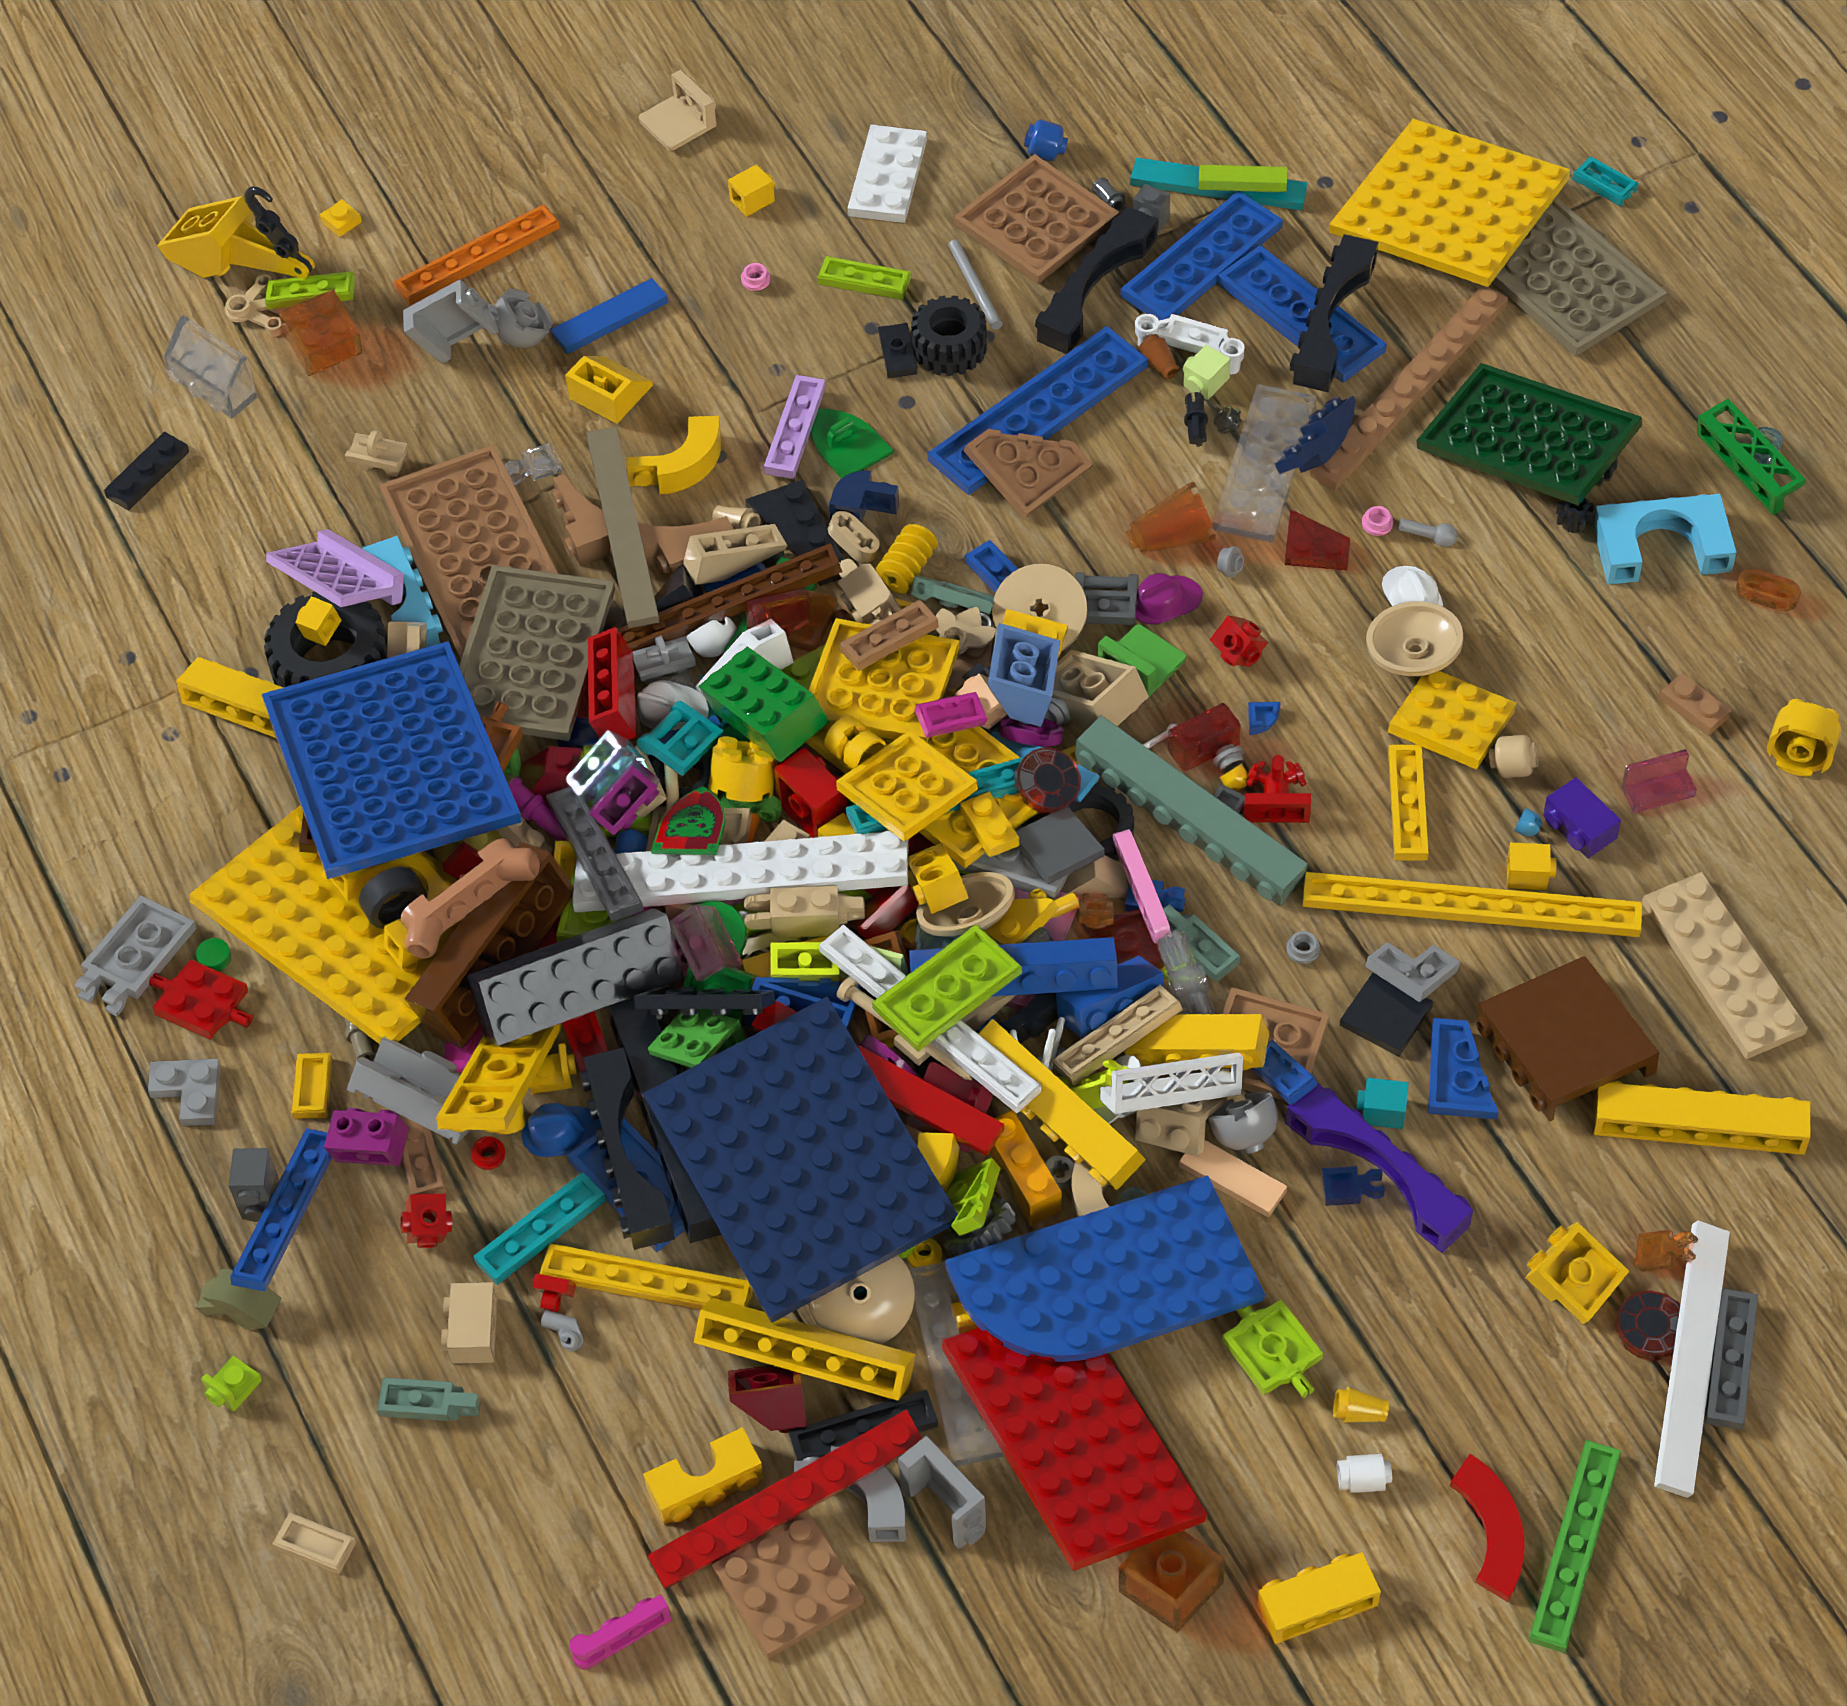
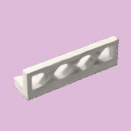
M1238 1052L1112 1071V1086L1101 1087L1100 1100L1114 1114L1241 1095L1243 1056ZM1225 1065H1232L1231 1072L1221 1068ZM1200 1069L1202 1071L1200 1073L1189 1074L1192 1070ZM1169 1074L1171 1076L1157 1079L1160 1075ZM1137 1079L1139 1081L1123 1084L1125 1080Z

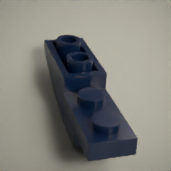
M1340 396L1333 398L1323 405L1324 408L1308 416L1310 421L1300 428L1303 436L1298 439L1299 443L1283 450L1284 456L1274 463L1279 474L1295 468H1299L1300 472L1303 473L1325 464L1336 453L1344 441L1352 422L1356 404L1354 396L1341 400Z

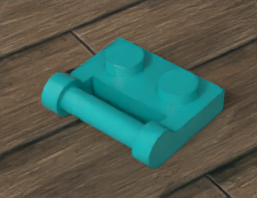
M677 701L670 708V713L649 734L644 733L637 740V746L643 753L652 754L683 776L718 742V738L722 737L724 730L686 703ZM679 722H686L666 744L660 742Z

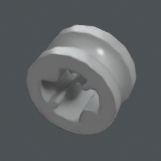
M1064 1156L1049 1158L1045 1165L1061 1191L1069 1189L1072 1186L1074 1164L1069 1158ZM1062 1169L1064 1177L1057 1178V1175H1054V1170Z

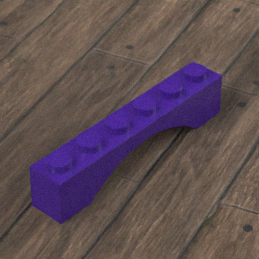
M1317 1083L1315 1088L1293 1105L1289 1104L1287 1106L1285 1124L1310 1145L1329 1146L1348 1151L1366 1159L1382 1170L1396 1184L1406 1199L1413 1216L1415 1231L1441 1253L1470 1227L1473 1209L1464 1197L1454 1195L1444 1186L1442 1180L1437 1175L1428 1173L1421 1168L1410 1153L1399 1150L1391 1143V1140L1384 1132L1372 1128L1365 1122V1119L1357 1110L1349 1109L1339 1101L1338 1096L1330 1088H1323Z

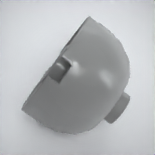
M516 288L507 289L494 305L499 320L495 321L499 330L497 333L499 340L506 345L516 348H530L537 345L547 336L553 325L551 316L546 308L539 301L534 304L528 300L530 294Z
M1267 1091L1245 1094L1246 1100L1234 1102L1233 1098L1229 1099L1207 1118L1214 1137L1224 1147L1232 1150L1243 1149L1245 1154L1254 1153L1264 1148L1263 1142L1271 1138L1278 1122L1276 1104L1271 1093Z

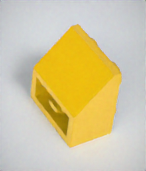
M583 356L565 375L570 400L616 424L653 386V381L605 356Z

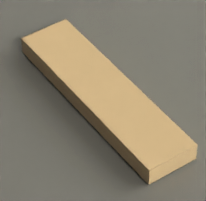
M1157 986L1052 1059L1054 1069L1073 1086L1082 1079L1102 1067L1104 1061L1113 1059L1182 1011L1180 1001L1163 986Z

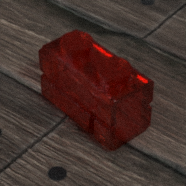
M1223 702L1169 729V754L1182 771L1186 772L1216 757V752L1220 748L1233 744L1234 747L1240 745L1239 734L1241 732V724Z

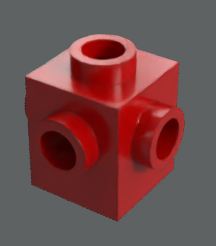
M1229 615L1209 639L1221 652L1220 657L1227 664L1234 667L1236 665L1250 667L1256 663L1262 656L1263 649L1268 644V641L1260 634L1262 630L1255 623L1245 618Z
M445 1193L409 1195L405 1202L406 1212H401V1233H407V1244L417 1243L418 1248L437 1247L438 1243L444 1241L447 1232L452 1231V1212L446 1211Z

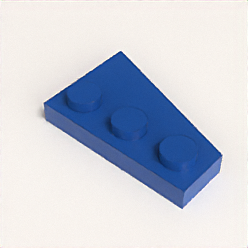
M1433 1018L1428 1114L1498 1119L1499 1112L1496 1103L1492 1100L1489 1091L1490 1085L1487 1076L1483 1073L1479 1061V1053L1468 1021Z

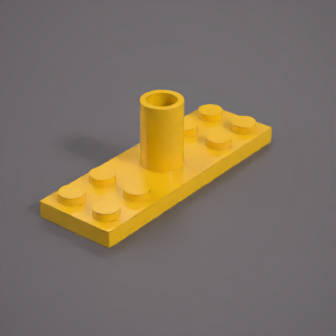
M561 1023L499 1046L486 1040L483 1036L436 1116L438 1129L452 1130L454 1132L485 1130L486 1132H496L499 1134H511L522 1130L526 1125L523 1098L562 1029Z

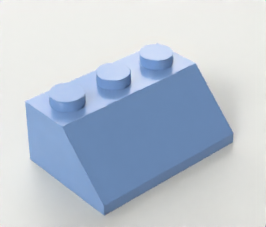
M999 623L996 631L988 686L1010 718L1024 724L1041 727L1052 699L1060 640Z

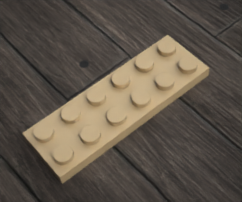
M1702 872L1643 896V906L1745 1059H1749L1806 1034L1808 1027Z

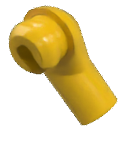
M1035 889L1028 895V899H1044L1048 897H1046L1047 895L1042 889ZM1073 892L1056 900L1052 899L1059 909L1051 918L1059 917L1079 908L1078 899Z

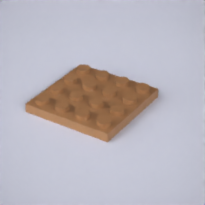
M1034 154L953 217L956 227L1031 280L1040 284L1108 230L1114 217L1119 215V211Z

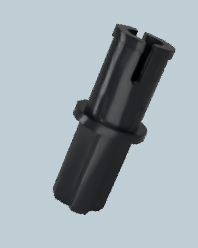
M1194 392V402H1192V393L1187 394L1185 397L1187 414L1184 416V423L1188 427L1189 443L1200 447L1202 443L1207 441L1206 425L1208 423V415L1204 410L1203 394Z

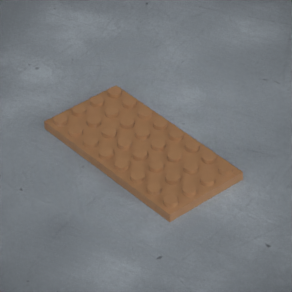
M494 444L379 485L384 502L405 546L409 547L414 565L420 573L422 582L460 662L492 565L558 574Z

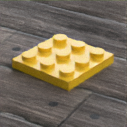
M1437 671L1421 676L1390 721L1388 733L1477 769L1514 714L1517 703L1442 671Z
M910 730L836 781L837 790L904 842L978 790L976 779Z

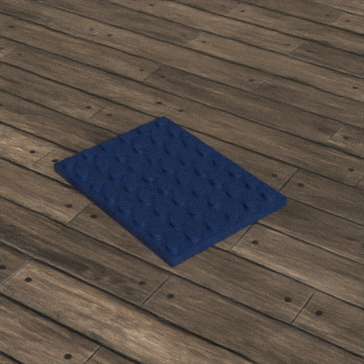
M828 997L643 1093L645 1100L771 1323L951 1227L958 1215Z

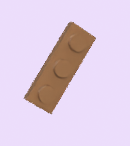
M918 600L840 642V650L852 665L860 671L939 628L938 618L921 600Z

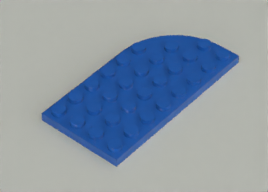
M1208 1175L947 1259L945 1262V1268L961 1304L970 1318L983 1332L985 1330L988 1331L992 1336L1002 1341L1004 1347L1028 1357L1030 1354L1054 1358L1056 1362L1078 1361L1097 1357L1262 1302L1265 1298L1262 1286Z

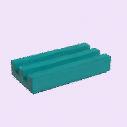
M1592 156L1573 172L1572 180L1620 207L1624 204L1625 199L1628 200L1631 197V193H1635L1638 190L1639 184Z

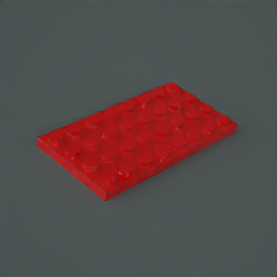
M979 1327L942 1341L944 1354L1073 1571L1206 1522L1207 1512L1107 1353L1085 1360L1056 1362L1054 1358L1030 1354L1028 1357L1004 1347L1002 1341L992 1336L986 1330L983 1332Z

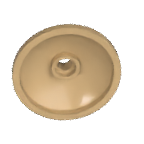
M1420 601L1405 602L1384 610L1371 622L1366 635L1367 650L1377 665L1391 673L1403 676L1428 675L1442 670L1457 658L1463 646V629L1458 618L1451 611L1440 605Z
M978 872L963 875L961 879L969 898L934 914H931L926 903L919 905L916 913L918 923L925 932L941 938H958L976 924L984 931L1000 920L1009 910L1015 897L1012 882L1006 876L994 872Z
M897 1255L808 1304L812 1317L818 1327L877 1344H883L895 1337L909 1320L915 1300L914 1283L908 1267ZM862 1286L866 1288L867 1297L864 1300L855 1299L854 1290L857 1287Z

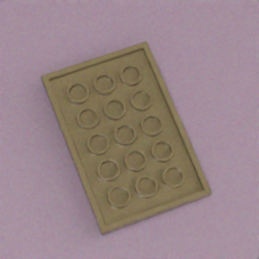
M1555 197L1492 281L1494 285L1575 357L1665 302L1667 292L1557 197Z
M492 565L459 665L480 717L490 716L496 702L500 701V703L503 702L509 707L502 721L506 724L520 726L524 735L570 740L588 681L587 638L603 631L615 592L614 581Z

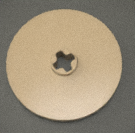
M1050 564L1027 565L1012 572L1000 584L994 596L992 615L996 630L998 624L1003 623L1006 609L1037 617L1036 612H1031V610L1036 609V604L1042 603L1043 607L1048 608V610L1043 611V616L1040 618L1068 625L1062 651L1069 647L1081 634L1087 619V601L1079 582L1066 570Z

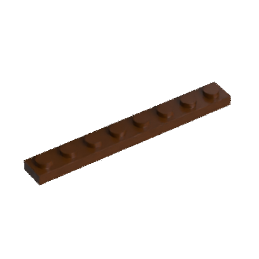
M830 543L658 612L659 623L628 628V625L618 628L633 652L656 645V637L662 636L664 642L680 638L692 633L712 620L720 622L724 620V617L729 618L843 571Z

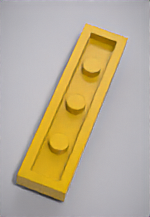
M1389 745L1388 762L1394 861H1428L1422 746Z

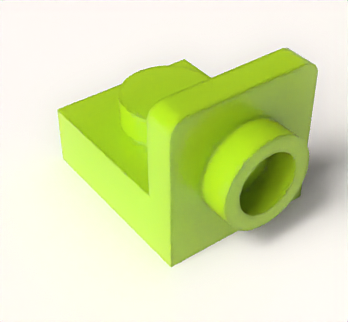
M233 1355L213 1378L205 1374L201 1381L206 1390L204 1395L213 1405L218 1408L224 1405L234 1412L259 1385L262 1378L258 1372Z

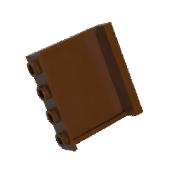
M1586 956L1480 1002L1478 1005L1476 1026L1479 1033L1484 1038L1488 1037L1493 1044L1498 1059L1501 1062L1505 1061L1517 1085L1520 1087L1524 1086L1530 1095L1534 1108L1538 1112L1542 1111L1549 1122L1554 1120L1555 1107L1633 1071L1639 1070L1644 1078L1657 1073L1659 1051Z

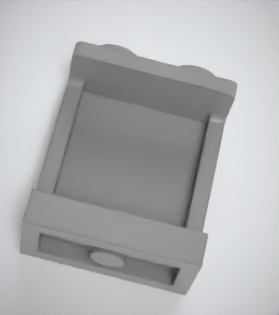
M461 279L403 310L404 333L441 364L451 359V345L483 328L492 335L499 332L495 322L499 320L495 306L487 303L474 288H470Z
M925 1436L898 1458L901 1489L911 1499L928 1486L953 1513V1544L958 1549H961L967 1543L972 1545L985 1532V1497L939 1448Z

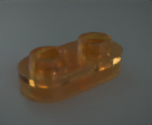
M1746 569L1742 571L1738 576L1736 591L1741 598L1779 611L1794 609L1799 602L1801 594L1800 587L1794 581L1759 569Z

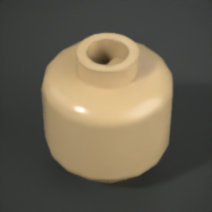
M1527 735L1499 737L1495 748L1489 750L1491 768H1497L1502 778L1530 776L1533 769L1539 766L1537 743L1531 742Z

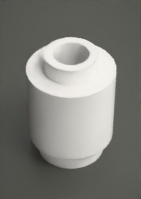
M1382 1454L1346 1456V1460L1337 1461V1476L1340 1490H1349V1493L1385 1491L1386 1483H1392L1390 1460L1384 1461Z

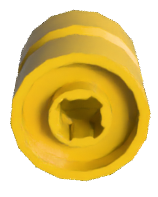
M850 715L838 719L827 732L824 741L825 749L837 759L844 761L845 765L851 770L887 746L884 740L872 731L867 730L866 726Z

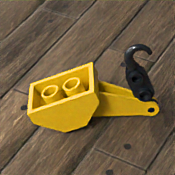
M254 186L246 190L244 197L239 196L188 208L157 245L168 260L202 278L214 275L217 277L222 276L230 269V264L286 274L305 279L315 267L313 260L299 251L297 239L285 229L280 217L275 212L266 210L255 195L263 197L267 202H272L273 198L265 190ZM253 214L255 216L256 226L253 225Z

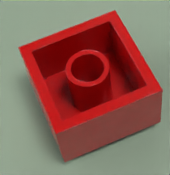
M804 747L774 768L777 798L781 801L782 810L804 832L808 833L810 838L818 837L817 829L840 814H846V807H849L847 797L837 790L836 783L841 777L838 775L834 777L827 770L826 764L818 755L813 756Z

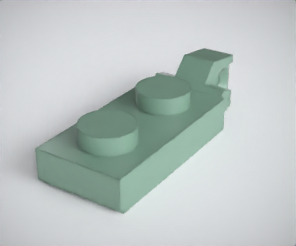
M920 575L914 578L911 595L923 601L935 597L940 599V604L947 607L958 608V605L967 608L978 607L980 613L985 615L992 613L994 606L993 595Z
M1170 904L1163 908L1172 935L1169 941L1215 983L1240 964V955L1195 914L1192 916L1188 914L1182 916Z
M383 1378L377 1413L380 1417L439 1421L458 1420L459 1415L479 1416L481 1401L478 1394L463 1393V1388L454 1386L453 1382Z

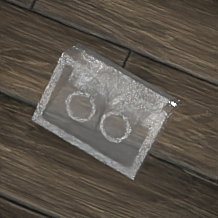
M183 315L179 318L164 354L168 377L175 384L180 383L188 388L194 397L204 399L216 412H223L231 419L234 418L257 398L247 357Z

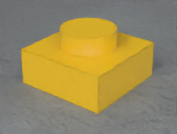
M343 199L320 213L321 222L338 237H341L362 222L360 213Z

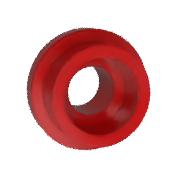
M492 1136L479 1138L471 1149L473 1163L483 1170H492L499 1167L506 1157L503 1143ZM488 1152L494 1153V1155L490 1157H483L484 1154Z

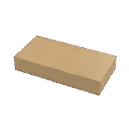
M289 1512L272 1545L275 1550L340 1575L356 1541L354 1537Z

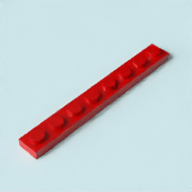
M906 1409L647 1556L663 1587L668 1589L896 1461L923 1438Z

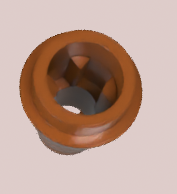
M1153 334L1140 344L1139 351L1148 359V364L1166 380L1173 378L1179 372L1180 367L1177 365L1165 338H1160L1157 334Z

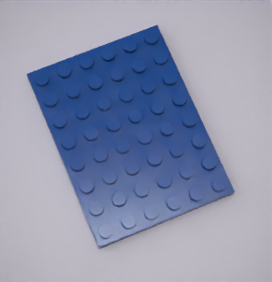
M449 641L262 694L265 708L327 879L522 822L520 811Z

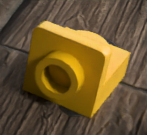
M565 1043L558 1044L559 1054L546 1056L530 1085L532 1094L572 1088L571 1075L577 1074L574 1054L568 1055Z

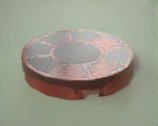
M1043 747L1032 750L1020 761L1015 771V787L1028 807L1038 812L1052 814L1065 809L1076 799L1081 787V775L1077 764L1068 754L1055 748Z
M1656 1291L1637 1292L1627 1298L1618 1310L1615 1324L1616 1332L1622 1340L1621 1344L1636 1357L1650 1361L1662 1360V1357H1668L1669 1355L1673 1356L1680 1311L1679 1302L1665 1293Z

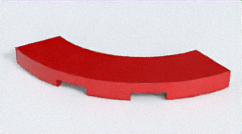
M1469 1454L1451 1480L1450 1487L1469 1502L1484 1526L1486 1535L1485 1561L1475 1583L1508 1602L1517 1586L1524 1560L1525 1543L1521 1517L1510 1492L1503 1482L1481 1460Z

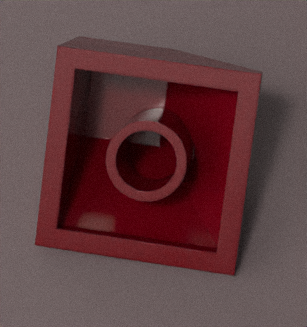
M550 746L524 761L519 778L523 780L522 785L534 795H541L545 801L544 805L549 809L546 798L548 794L577 785L582 793L586 775L582 748Z
M774 1365L728 1371L730 1402L768 1430L788 1433L789 1430L807 1426L800 1373Z

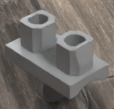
M662 636L656 637V645L633 651L634 664L641 682L644 681L647 685L660 680L662 675L669 673L677 676L687 674L690 671V667L696 666L695 658L690 650L686 636L664 642Z

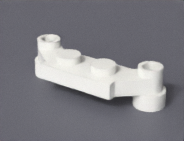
M1142 314L1135 320V334L1138 337V346L1153 334H1157L1160 338H1165L1170 346L1198 353L1207 344L1231 358L1230 374H1235L1240 370L1245 347L1239 339L1229 338L1227 329L1171 314L1170 318L1160 321L1152 314Z

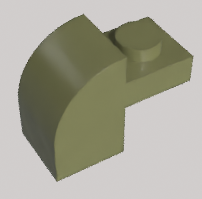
M221 1269L217 1278H211L202 1288L201 1298L195 1309L205 1316L226 1314L245 1330L267 1328L282 1299L268 1287L263 1292L231 1285L230 1276L233 1272L231 1269Z

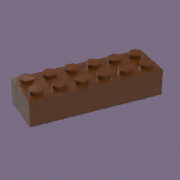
M523 842L518 844L516 848H531L537 854L540 861V869L536 878L531 881L509 882L493 894L491 898L485 900L468 913L404 998L433 1037L463 1049L480 1025L466 975L534 951L572 899L574 887L548 851Z

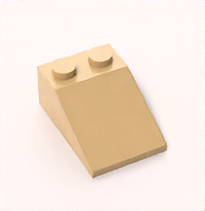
M1072 649L1057 662L1052 697L1063 700L1069 707L1070 720L1085 730L1101 715L1118 727L1123 720L1135 712L1149 697L1134 666Z

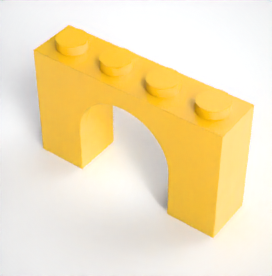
M420 852L330 878L331 882L347 901L359 896L363 887L377 874L400 866L410 868L415 872L426 889L428 902L451 886L448 880H443L438 875L433 862L428 857L424 858ZM400 918L384 926V947L401 969H404L424 958L416 957L406 949L404 941L408 930L404 927ZM463 919L456 922L440 935L436 952L441 950Z

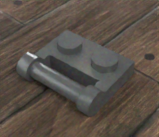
M1075 572V579L1081 585L1087 601L1086 623L1135 625L1139 585L1138 574H1129L1128 577L1085 576V572ZM1085 588L1124 589L1127 591L1085 590Z

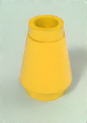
M1347 1387L1346 1390L1337 1389L1333 1405L1334 1418L1341 1419L1342 1423L1386 1422L1389 1401L1351 1387Z

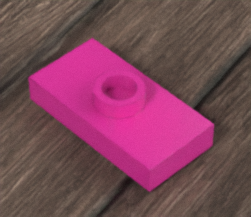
M977 692L917 704L915 708L926 738L982 726L988 720Z

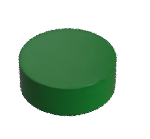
M210 938L198 946L196 957L198 963L216 971H221L229 965L231 952L224 940Z

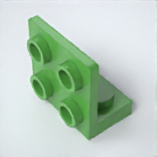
M1141 624L1135 625L1119 642L1106 635L1098 643V657L1136 667L1149 697L1186 661L1185 653Z
M700 1009L699 1014H678L648 1047L650 1055L692 1068L711 1058L717 1050L722 1052L747 1038L739 1019L725 1015H712L711 1011Z

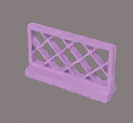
M329 529L318 531L317 542L266 553L267 563L339 607L378 598L391 605L402 603L404 573Z

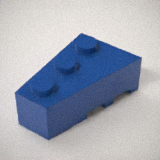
M756 977L752 986V990H774L776 1001L797 1012L828 997L848 1031L857 1008V1004L853 1001L844 1002L837 997V991L843 981H831V978H820V981H799V978ZM859 984L858 989L861 990L862 986ZM758 1014L744 1015L743 1025L752 1027V1023Z

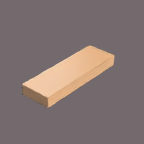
M1204 1140V1152L1199 1156L1185 1153L1179 1161V1168L1197 1178L1208 1175L1213 1187L1268 1218L1287 1192V1186L1206 1140Z

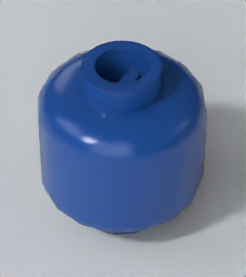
M1040 119L1034 125H1029L1024 140V147H1027L1030 156L1036 154L1041 159L1052 162L1058 154H1064L1068 138L1063 137L1064 130L1061 125Z

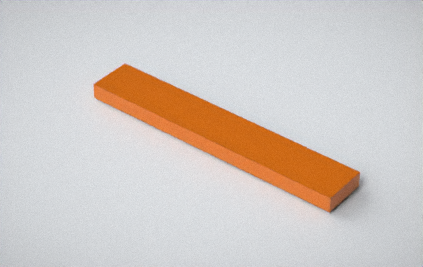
M543 204L393 281L394 287L407 304L411 306L448 285L560 229L559 221Z

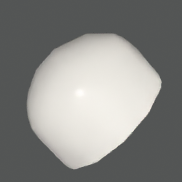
M724 617L726 622L722 624L717 620H712L690 633L686 638L694 650L702 657L709 658L725 653L726 646L737 630L736 625L731 619Z

